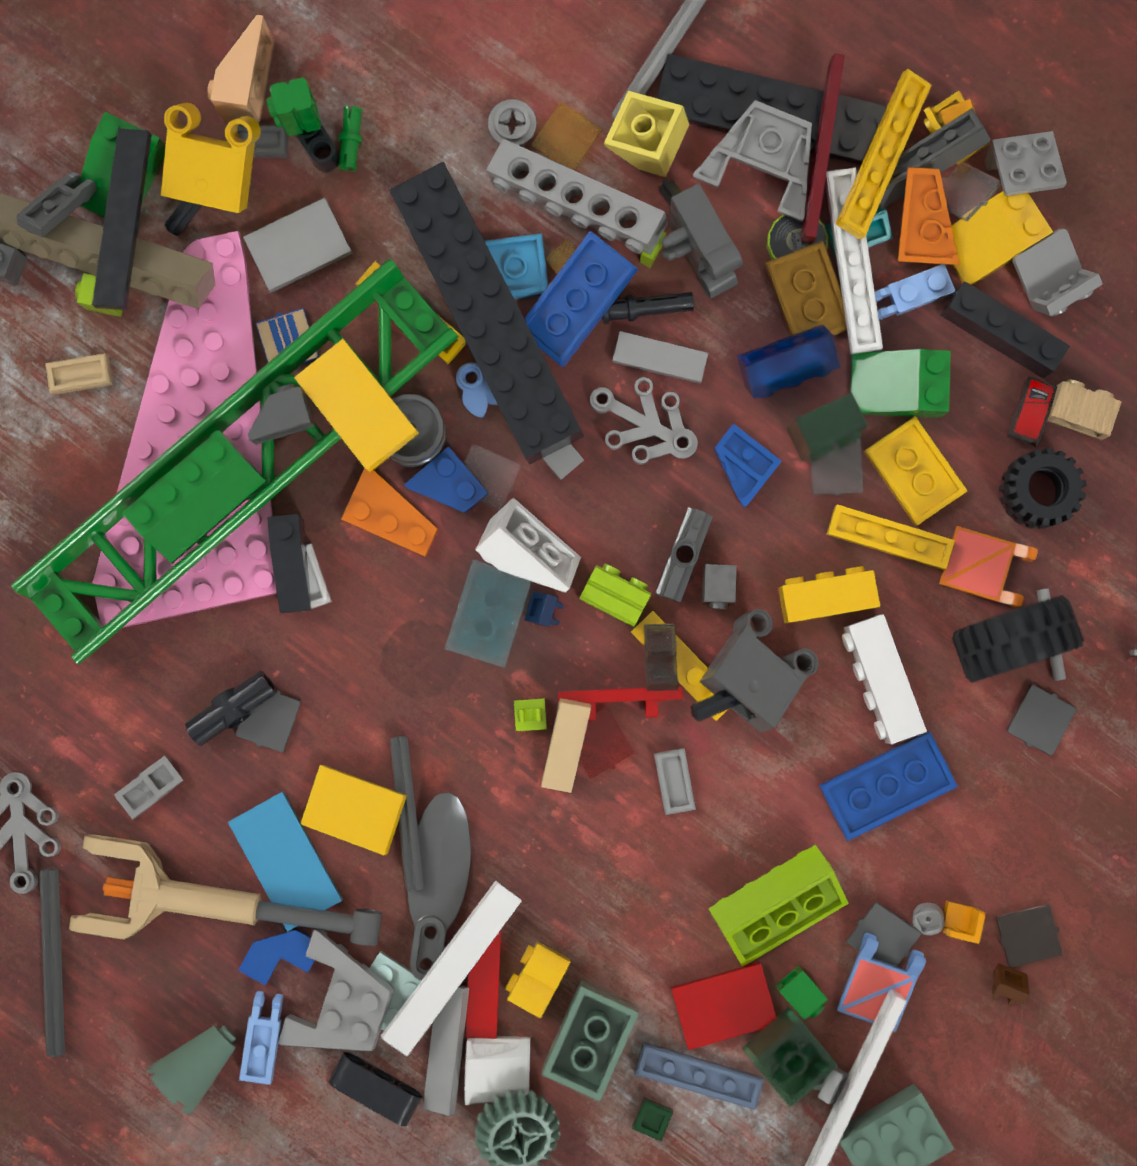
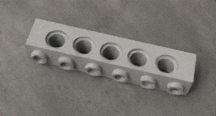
M504 138L486 169L492 181L491 184L498 190L503 192L511 190L517 193L518 197L529 204L537 202L543 205L544 209L552 215L560 217L563 214L571 218V221L578 227L587 229L589 226L597 230L598 234L606 240L614 241V239L625 243L626 248L638 254L644 251L651 255L668 224L664 211ZM522 171L529 172L525 178H516ZM546 184H555L554 188L550 191L542 190ZM575 195L582 196L579 202L569 203L571 197ZM602 207L609 208L605 215H595L598 209ZM627 220L637 221L631 228L622 227L623 223Z

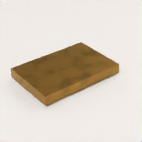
M823 241L764 264L795 350L847 330L842 293Z

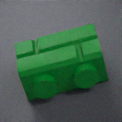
M304 77L290 80L289 84L281 82L271 85V88H269L271 97L266 98L270 115L274 117L277 128L283 127L289 137L303 134V130L312 132L321 129L322 124L317 103Z

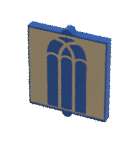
M304 308L285 314L278 312L275 317L256 323L268 363L310 327ZM318 351L303 364L317 360L319 358Z

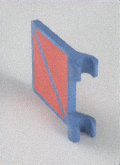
M865 933L861 941L859 953L836 1009L839 1012L873 1024L888 991L893 989L901 993L907 1001L893 1029L896 1032L918 976L925 967L926 958L923 952L913 949L909 955L906 970L874 959L872 957L878 948L877 937L874 934Z

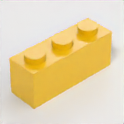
M864 566L845 569L846 575L834 577V572L831 571L815 574L816 580L804 582L803 577L786 579V585L778 588L784 624L880 607L874 570L864 571Z

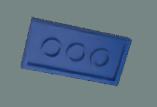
M589 231L524 318L539 348L562 367L566 366L639 270L592 231Z
M930 731L922 733L818 785L847 842L958 787Z

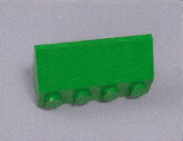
M217 430L124 510L122 514L151 546L170 563H174L267 481L226 434Z

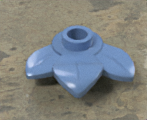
M474 362L463 364L456 374L457 384L463 390V404L471 414L483 418L488 404H498L478 364ZM473 373L477 376V380L474 383H468L466 376Z

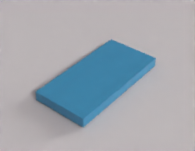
M284 791L228 822L272 903L325 911L343 900ZM283 923L287 931L296 927V925Z

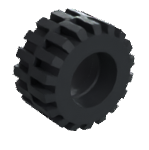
M1046 448L1042 451L1037 449L1017 458L1016 461L1007 467L1009 470L1004 472L1001 477L1004 483L999 485V492H1004V497H1001L1000 501L1001 504L1007 503L1009 508L1005 512L1008 516L1014 514L1016 517L1013 521L1018 524L1026 523L1025 527L1031 529L1035 527L1044 529L1061 524L1074 516L1073 513L1078 512L1082 507L1079 501L1085 500L1086 493L1081 492V488L1087 486L1086 480H1081L1079 476L1084 473L1082 468L1076 469L1074 467L1077 461L1073 457L1066 459V453L1061 450L1054 453L1052 448ZM1034 472L1047 475L1055 485L1056 495L1050 506H1043L1037 503L1029 492V480Z

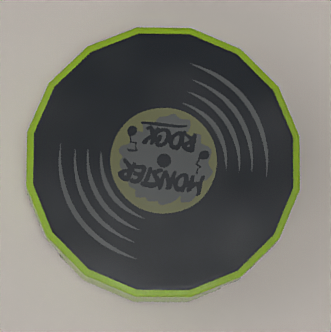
M782 215L773 223L767 236V249L770 258L775 260L823 241L827 250L828 235L824 225L819 220L817 236L812 244L802 243L803 221L800 222Z

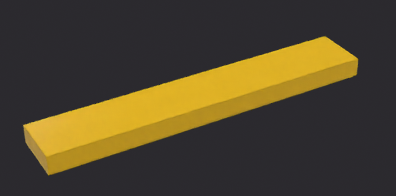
M909 69L901 74L835 223L859 240L864 238L868 232L932 86Z

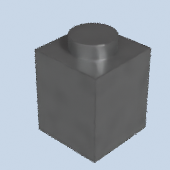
M705 564L703 566L702 603H709V609H727L728 604L735 603L737 565Z

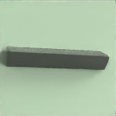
M972 108L902 152L880 202L881 207L885 208L904 196L907 167L939 168L941 173L990 142L984 126Z

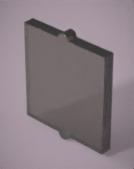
M1049 904L996 916L1001 936L999 944L1003 945L1008 967L1011 968L1062 955L1057 935L1059 928L1055 926Z

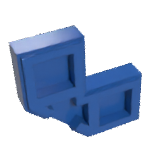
M297 928L282 934L256 940L250 947L238 971L266 985L282 958L308 973L315 961L306 957L312 936Z

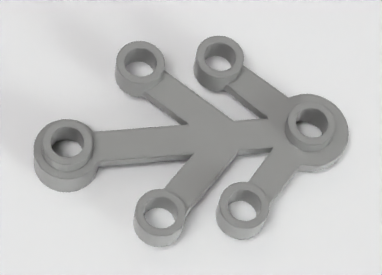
M646 377L639 378L634 386L635 393L640 397L645 416L615 400L613 393L607 388L600 387L591 393L590 405L595 412L606 413L610 411L638 426L623 432L616 430L608 432L605 437V444L609 449L617 450L624 444L656 436L665 442L649 448L644 445H638L633 449L632 460L636 464L643 465L649 459L667 454H672L679 459H686L695 453L698 441L696 435L683 426L678 409L680 399L676 393L667 392L661 399V406L668 413L672 430L660 424L651 393L653 384ZM642 382L647 383L649 390L641 392L638 389V385ZM600 394L606 395L608 398L607 403L599 404L596 400L597 396ZM673 397L676 405L668 407L665 404V399ZM612 435L618 436L620 443L615 446L611 445L608 441L609 437ZM679 438H685L688 441L686 448H680L677 445ZM644 450L647 454L646 459L638 460L635 456L636 451Z
M13 772L7 774L0 783V815L9 805L11 811V818L0 830V850L13 837L15 872L10 877V886L16 893L24 894L34 890L39 881L37 872L29 868L27 836L39 845V850L45 857L57 855L61 850V842L57 838L50 837L25 816L24 804L37 813L38 822L44 826L56 823L59 818V812L55 807L46 805L31 792L32 783L27 775ZM13 782L19 786V791L16 794L10 789ZM46 810L52 813L50 822L44 819V812ZM49 841L55 845L52 853L46 849V844ZM19 876H23L26 879L24 887L18 884Z

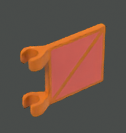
M956 526L952 538L955 542L947 569L942 571L939 585L992 600L1012 608L1021 607L1024 597L1017 593L1004 591V584L1012 558L1016 557L1032 562L1036 559L1038 550L1034 547L1016 544Z

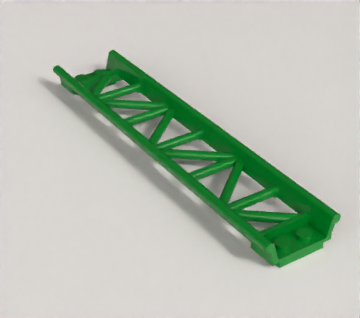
M388 259L11 584V587L18 594L34 602L73 648L74 652L71 657L77 664L80 665L341 439L334 428L324 434L315 423L316 427L305 431L316 443L275 478L274 440L261 443L262 476L267 482L247 499L249 500L212 533L206 534L197 542V546L158 579L156 549L144 539L143 581L106 538L105 533L124 518L122 514L124 510L217 430L224 432L260 400L262 409L268 396L277 393V388L289 384H294L295 387L300 386L294 378L296 375H291V373L328 341L335 345L344 339L339 332L373 302L378 304L379 378L349 344L348 346L389 397L458 338L452 328H448L405 279L391 259ZM391 320L420 352L394 376H392ZM95 543L134 590L64 579L60 572ZM78 594L131 603L103 625Z

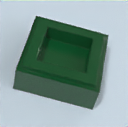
M644 1097L633 1122L632 1129L662 1141L672 1117L673 1109Z

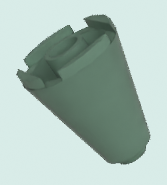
M214 1025L151 1064L146 1072L154 1074L150 1079L173 1105L180 1101L185 1106L181 1112L189 1116L195 1111L236 1049L232 1043L236 1040V1037L225 1025L220 1029Z

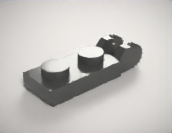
M75 172L68 173V175L59 182L56 181L17 214L18 226L42 238L45 237L83 202L87 203L95 195L96 183L89 179L81 183V175Z

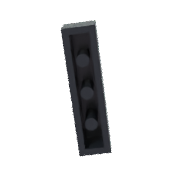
M965 281L955 290L940 314L943 318L1043 379L1056 370L1070 347L1067 343Z

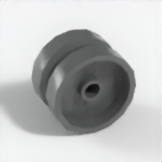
M403 394L393 398V402L413 427L416 426L419 434L392 454L390 458L405 467H422L429 464L442 452L446 443V426L438 408L430 400L419 395Z

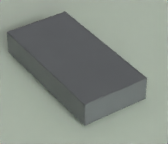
M239 125V136L247 140L249 136L247 128L244 125ZM259 125L261 134L255 142L253 158H288V135L283 127Z

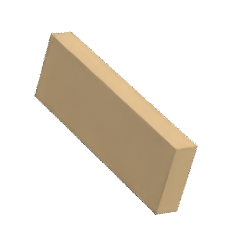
M560 698L541 781L542 788L572 792L591 704Z

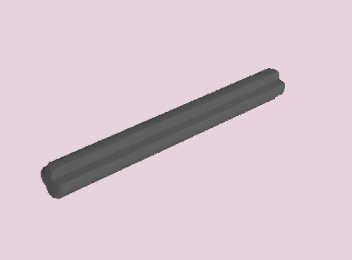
M398 736L390 739L395 791L407 795L398 821L405 889L407 891H417L423 889L424 883L409 745L406 736Z

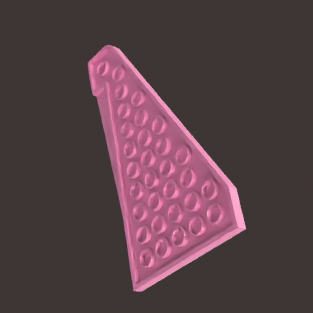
M238 231L198 239L188 245L183 252L184 254L213 263L215 286L199 309L181 305L172 300L168 302L117 493L257 373L247 263L241 234ZM258 401L223 433L232 440L262 475V444L256 445L248 437V433L261 411V403ZM249 500L244 501L231 514H229L209 533H207V535L212 533L217 527H219L224 521H226L231 515H233L239 508H241ZM271 500L124 627L277 594L267 517L273 516ZM124 517L105 535L144 581V538ZM196 543L174 563H170L156 550L157 579L198 544ZM101 551L92 583L134 590ZM95 596L99 619L103 625L131 603Z

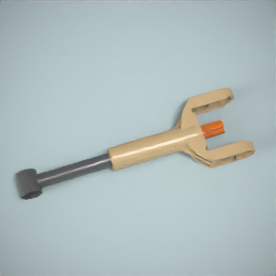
M84 835L82 848L88 850L91 854L140 861V866L136 867L134 881L107 877L106 883L103 885L104 895L131 899L128 918L131 919L96 913L72 915L69 924V930L125 940L136 934L161 913L167 911L255 925L259 919L351 934L350 942L367 946L378 944L382 912L356 908L354 915L266 902L262 901L261 894L173 881L164 872L160 858L149 843L102 835Z

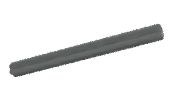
M46 868L40 871L45 1048L48 1057H57L65 1052L59 870L56 868Z

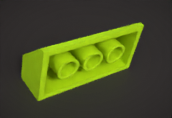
M814 845L807 850L799 852L797 856L784 864L774 867L770 872L757 880L747 883L742 889L732 895L720 899L708 909L740 964L744 967L849 903L834 870L818 847Z

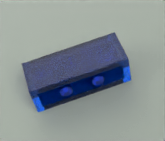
M823 324L737 355L745 388L754 399L769 397L774 391L785 387L799 386L807 379L823 377L830 374L832 370L840 368L833 334Z

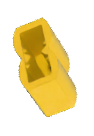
M537 941L534 947L528 945L520 960L525 965L519 975L516 973L512 974L505 990L509 992L508 1001L541 1018L570 964V959Z

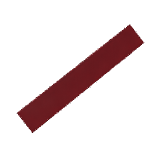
M834 53L828 64L802 227V243L812 244L817 236L845 59L844 54Z

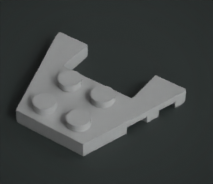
M755 100L718 146L713 149L702 165L697 168L693 174V179L718 188L729 160L733 159L787 181L788 186L777 213L802 222L805 217L812 123Z
M315 929L306 957L335 968L317 1025L292 1014L288 1015L285 1018L277 1044L372 1051L376 1047L394 988L364 963L361 965L348 954L349 951L341 944L337 945L327 936L328 933L326 931Z

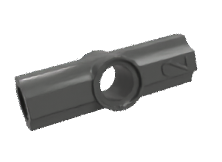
M687 508L655 594L681 603L713 516L698 509ZM686 547L691 551L692 560L689 563L678 561L676 558V550L678 548Z

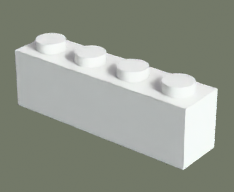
M884 614L843 627L845 634L842 635L843 643L848 652L852 651L856 663L853 664V670L858 681L863 680L867 691L863 693V697L868 709L874 710L877 719L874 722V727L879 739H884L885 743L894 744L927 732Z

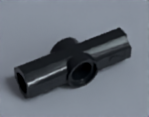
M264 671L257 672L238 687L227 689L217 695L211 701V706L186 722L187 733L198 746H203L225 729L234 728L251 716L250 712L277 693L275 685Z

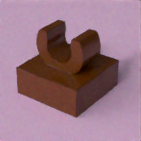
M997 964L993 971V1000H997L999 995L1007 997L1009 1006L1015 1005L1017 1001L1024 1004L1030 995L1028 975L1002 964Z

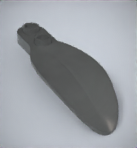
M450 792L440 793L433 798L424 811L418 826L424 887L421 890L408 891V903L415 925L410 969L412 974L419 980H422L429 971L422 968V959L429 958L433 966L444 951L447 930L454 922L461 908L469 878L471 842L467 815L458 797ZM432 926L436 929L437 934L434 938L426 936L425 930L427 927Z

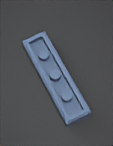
M646 1042L642 1044L635 1068V1075L756 1110L764 1081L763 1077Z

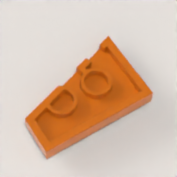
M907 167L898 261L960 265L939 168Z
M365 468L341 520L424 557L427 556L438 532V529L382 477L374 470L369 473Z

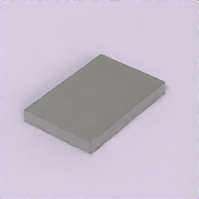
M325 198L243 237L270 293L352 254Z

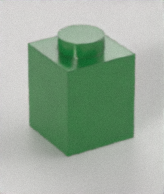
M799 965L775 985L804 1020L809 1016L811 1018L817 1016L825 1008L823 1003L828 1000Z

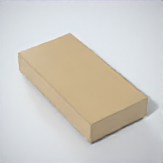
M106 353L45 363L49 392L52 395L113 385L109 356Z

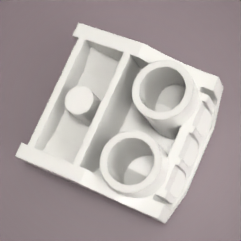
M497 1036V1039H467L465 1105L494 1102L495 1095L502 1099L506 1097L507 1090L512 1095H516L519 1088L524 1091L525 1095L529 1093L530 1037Z

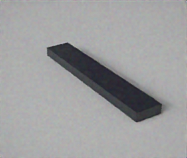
M118 128L92 305L97 309L127 310L152 137L149 130Z

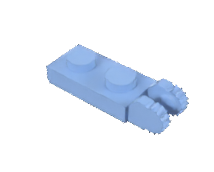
M945 264L875 291L876 302L886 297H889L892 302L891 306L877 310L879 320L894 314L898 316L952 295L955 292V288Z
M257 991L255 994L252 1015L248 1019L240 1081L271 1085L273 1082L278 1049L277 1043L282 1019H280L284 997L282 994H276L273 998L271 1018L261 1016L265 1001L264 992Z

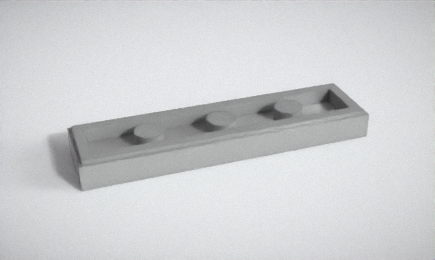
M459 985L433 1021L423 1109L447 1116L455 1114L470 988Z

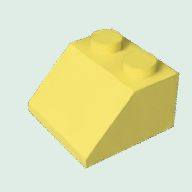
M628 91L604 145L637 169L666 177L689 127L684 107Z

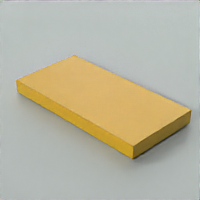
M344 339L340 340L294 377L369 473L419 434Z

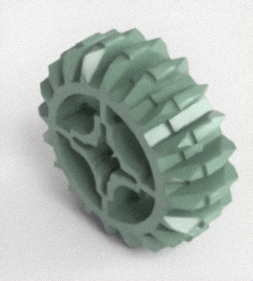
M520 1088L516 1095H512L507 1090L506 1097L502 1099L495 1095V1104L485 1103V1112L478 1113V1123L475 1124L474 1129L476 1147L479 1148L480 1156L483 1160H487L490 1166H531L533 1164L540 1166L541 1158L549 1160V1151L556 1150V1140L560 1139V1123L551 1103H547L543 1095L537 1097L533 1090L525 1095L524 1091ZM516 1126H518L519 1131L518 1137L516 1136Z

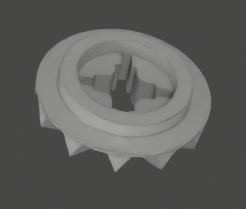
M514 99L505 100L492 109L488 119L489 131L499 145L504 138L519 146H524L527 141L533 138L536 129V117L533 110L526 103ZM512 114L516 118V123L521 124V126L515 127L513 135L510 134L509 127L504 126V123L510 122Z

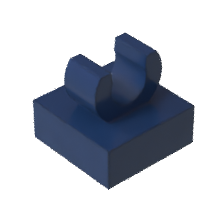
M533 591L524 621L547 627L550 624L559 625L560 621L553 619L552 616L555 608L564 609V605L557 602L558 597Z

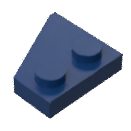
M734 423L714 448L731 487L743 508L749 504L782 462Z
M449 446L404 484L406 488L464 513H468L489 495L487 490Z

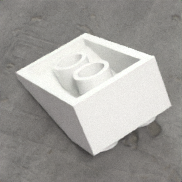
M514 498L489 520L475 549L486 562L491 563L500 571L563 592L570 589L581 559L574 550Z

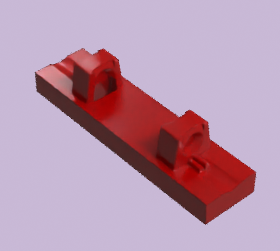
M682 686L673 688L558 692V704L560 698L591 704L588 719L590 721L596 720V703L644 701L645 717L657 718L658 701L683 699Z

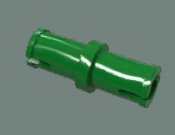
M344 106L342 133L338 134V141L341 143L337 168L343 171H349V168H351L350 171H357L358 147L362 144L363 139L360 136L363 109L352 106L350 110L349 106Z

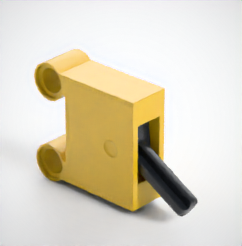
M181 103L168 108L165 112L164 123L167 127L161 196L182 200L165 222V227L170 233L176 236L180 235L203 205L234 213H240L247 209L254 147L261 134L259 123L254 118L243 116L230 121L225 129L227 141L191 133L192 130L200 125L201 114L195 105ZM179 111L186 114L188 119L187 126L179 122ZM239 124L247 128L249 135L247 140L239 136Z

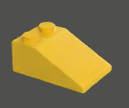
M1002 191L952 225L960 265L951 264L962 283L965 281L973 285L1013 261L1014 256L1049 236L1053 231L1029 193L1006 196L1004 191Z

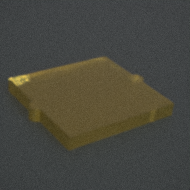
M560 102L531 144V147L547 156L550 160L575 170L602 129L584 118L582 112L578 114Z

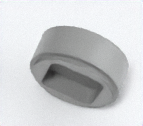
M934 903L919 904L913 911V926L921 931L923 935L938 934L944 927V912Z

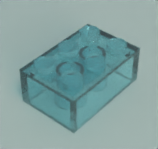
M472 560L445 649L506 668L533 581L500 571L495 566Z

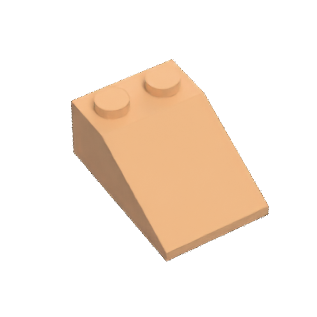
M262 15L255 16L216 68L214 80L209 81L208 98L224 122H230L243 116H250L260 124L274 39Z

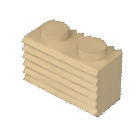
M1076 380L1063 381L1055 386L1044 420L1100 440L1110 437L1121 405L1120 400L1113 398L1114 394L1105 390L1092 392L1084 388V383Z

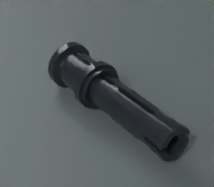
M691 291L680 294L635 298V295L627 294L625 298H617L602 317L603 324H609V321L628 319L629 322L637 320V317L646 315L694 311L693 293Z

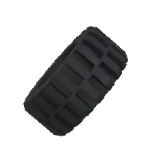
M1061 595L953 632L952 641L965 677L973 683L1083 646L1084 638L1070 600Z

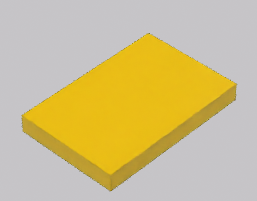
M916 416L863 451L915 526L967 492L963 483Z
M320 765L301 825L381 855H388L407 795L331 767Z

